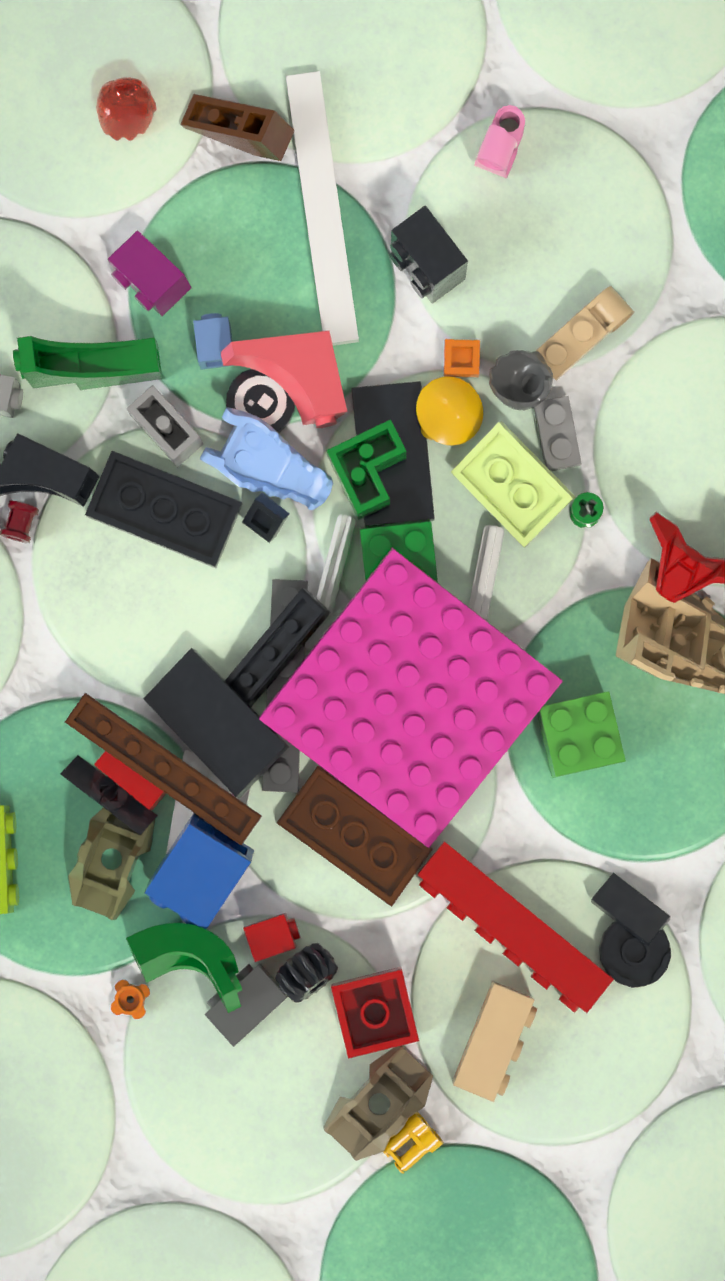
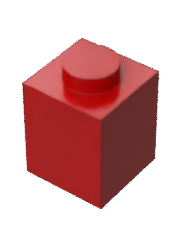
M286 913L243 928L254 962L295 949L297 947L295 940L301 938L295 918L288 920Z

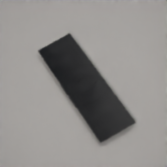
M79 755L60 773V775L139 835L158 816Z

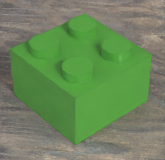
M609 691L545 705L537 713L552 778L626 761Z

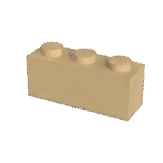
M491 982L453 1077L452 1083L454 1086L492 1102L495 1101L497 1094L504 1095L510 1080V1075L505 1074L510 1060L514 1062L518 1060L524 1044L523 1041L519 1040L524 1026L527 1028L531 1027L537 1012V1008L532 1006L534 1003L532 997L497 982Z

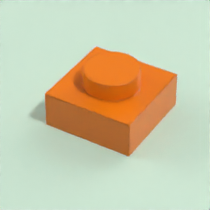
M445 339L444 377L479 378L480 340Z

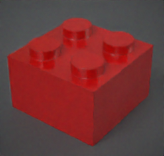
M401 967L331 985L348 1059L419 1041Z

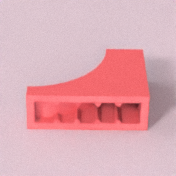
M330 331L234 341L220 352L223 366L233 365L251 368L277 382L293 400L303 425L316 424V428L330 427L337 424L336 420L347 412Z

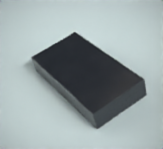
M614 872L591 899L592 904L647 946L652 943L671 918L669 914Z

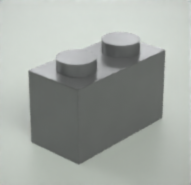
M261 963L254 969L248 964L236 975L242 987V991L237 993L241 1004L240 1008L228 1013L218 993L206 1002L210 1009L204 1015L233 1047L287 998V995L285 996L279 988L278 982Z

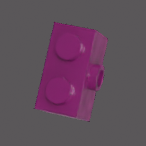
M138 230L108 258L109 263L115 270L111 273V276L125 290L129 286L135 290L137 294L134 298L148 312L153 308L163 316L192 288L185 275Z

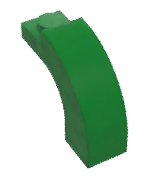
M166 923L146 928L126 938L132 956L146 983L174 970H194L202 973L212 982L228 1013L241 1007L237 993L242 991V987L235 975L239 970L234 954L227 944L214 933L191 924Z

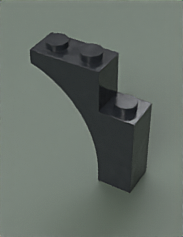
M17 433L14 441H10L7 444L3 453L4 460L0 464V496L19 492L47 493L62 497L84 507L100 476L90 467Z

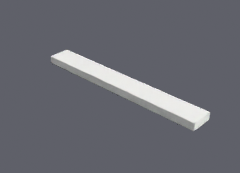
M320 71L286 76L292 124L295 130L294 138L322 331H330L333 346L359 342Z

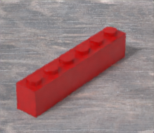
M443 841L417 875L423 879L419 883L422 889L433 898H436L439 893L450 901L446 908L460 920L464 921L467 916L478 924L474 930L490 944L496 939L504 945L506 949L502 954L518 967L523 962L531 967L534 972L530 977L546 990L553 985L562 993L558 1000L574 1013L579 1008L588 1013L614 980L445 841Z

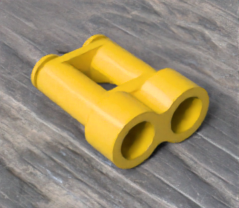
M417 1112L408 1118L405 1126L397 1135L390 1137L383 1153L387 1157L392 1156L395 1160L396 1168L404 1174L429 1151L433 1153L444 1142L437 1132L429 1126L423 1116ZM412 1138L416 1144L402 1156H399L396 1151Z

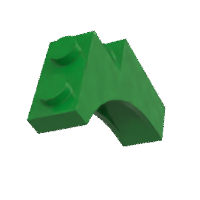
M26 336L17 338L18 349L13 350L16 371H20L22 379H26L33 389L76 383L80 390L163 379L159 347L155 337L105 343H68Z

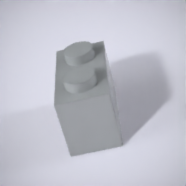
M153 385L126 408L130 416L177 468L203 445L200 436Z

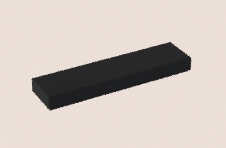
M302 588L225 681L252 707L331 612L312 593Z

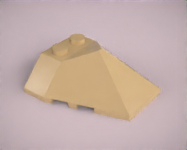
M651 558L647 562L624 606L616 657L660 679L725 694V619L712 608L715 603L707 596L702 600L693 593L676 603L662 597L656 591L660 562Z

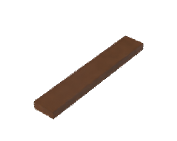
M84 693L65 720V723L241 846L262 817L261 814L87 693Z

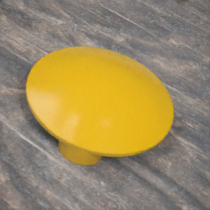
M445 376L429 382L420 391L416 404V415L421 426V433L429 440L449 446L460 445L472 439L479 431L483 421V405L476 390L466 381L456 377Z

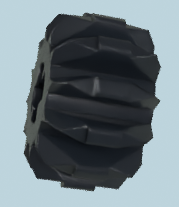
M314 943L306 946L300 952H296L292 958L288 959L279 968L275 979L285 996L287 995L295 1003L302 1002L326 986L333 979L338 966L328 950L324 949L319 943Z

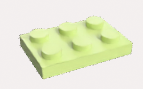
M502 421L498 422L451 471L523 547H526L575 498L572 492Z

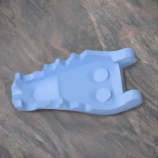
M226 407L222 418L227 423L235 426L221 452L206 447L200 456L202 461L219 470L239 487L247 488L252 492L263 491L270 497L275 496L280 499L291 498L296 502L304 504L309 510L316 509L326 501L333 486L332 477L308 462L267 422L250 413Z

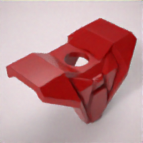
M656 511L649 520L662 547L656 591L662 597L676 603L712 583L725 584V558L704 556L686 544L678 526Z

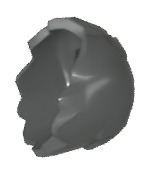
M510 351L508 354L498 357L496 359V366L492 367L489 371V385L494 395L503 404L515 410L525 411L538 406L547 398L551 391L553 373L542 354L538 351Z

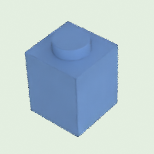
M211 313L201 316V320L193 321L200 369L228 367L223 366L220 352L232 342L229 318L222 317L219 313Z

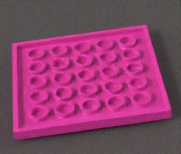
M392 547L262 712L259 720L429 848L563 681Z

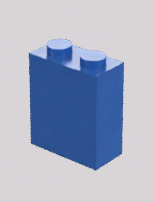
M193 813L149 880L144 893L149 896L155 905L161 908L168 907L178 913L186 924L207 929L250 865L254 849L244 843L242 846Z

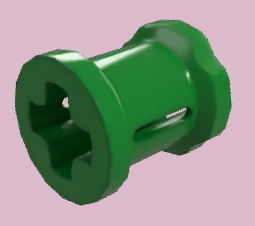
M590 492L578 495L570 507V519L574 525L579 528H591L597 524L603 514L604 506L599 496ZM579 504L584 507L588 504L592 505L593 510L591 514L594 517L589 514L585 515V517L580 516L581 506Z

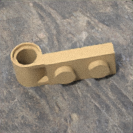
M609 286L536 351L542 354L547 365L552 370L553 378L557 381L608 334L623 325L634 314V311L616 290Z

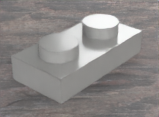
M569 396L544 400L534 407L545 466L550 471L581 466Z

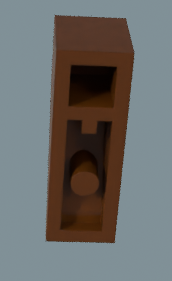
M193 94L180 124L185 129L246 153L277 161H282L295 131L275 110Z

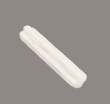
M339 515L337 517L316 597L331 612L327 618L332 616L356 525V519L347 515Z
M486 525L483 530L468 606L486 621L504 537V529L494 525Z

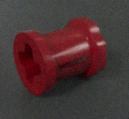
M9 500L8 507L10 512L5 528L0 530V535L14 541L30 543L29 531L33 517L38 515L39 509L29 504Z

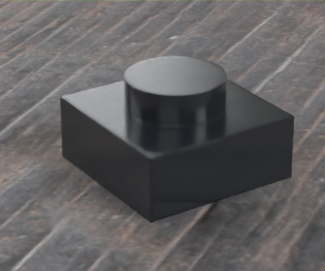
M261 493L255 498L242 523L270 543L277 536L290 513Z

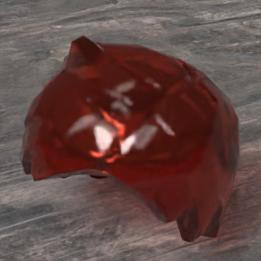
M131 77L118 78L105 83L99 91L96 105L102 130L116 141L123 137L131 141L138 134H144L151 124L154 112L157 110L156 102L151 95L150 89L141 80Z

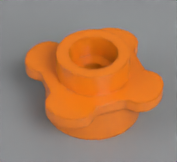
M127 980L118 981L115 985V990L117 991L115 1001L111 1004L112 1012L115 1015H132L134 1019L142 1018L146 1013L144 1004L146 997L150 995L149 987L146 984L132 985ZM128 996H132L134 998V1001L132 1003H129L127 1001Z

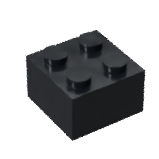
M426 205L391 230L390 248L392 253L389 254L390 258L400 271L406 269L413 278L410 283L420 298L427 297L433 304L465 280L468 260Z

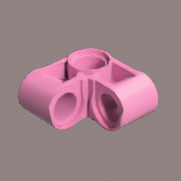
M508 105L503 106L497 111L479 149L474 166L504 178L508 177L524 133L525 117L520 109L516 106ZM505 119H513L519 127L515 131L507 132L505 128L500 126V123Z

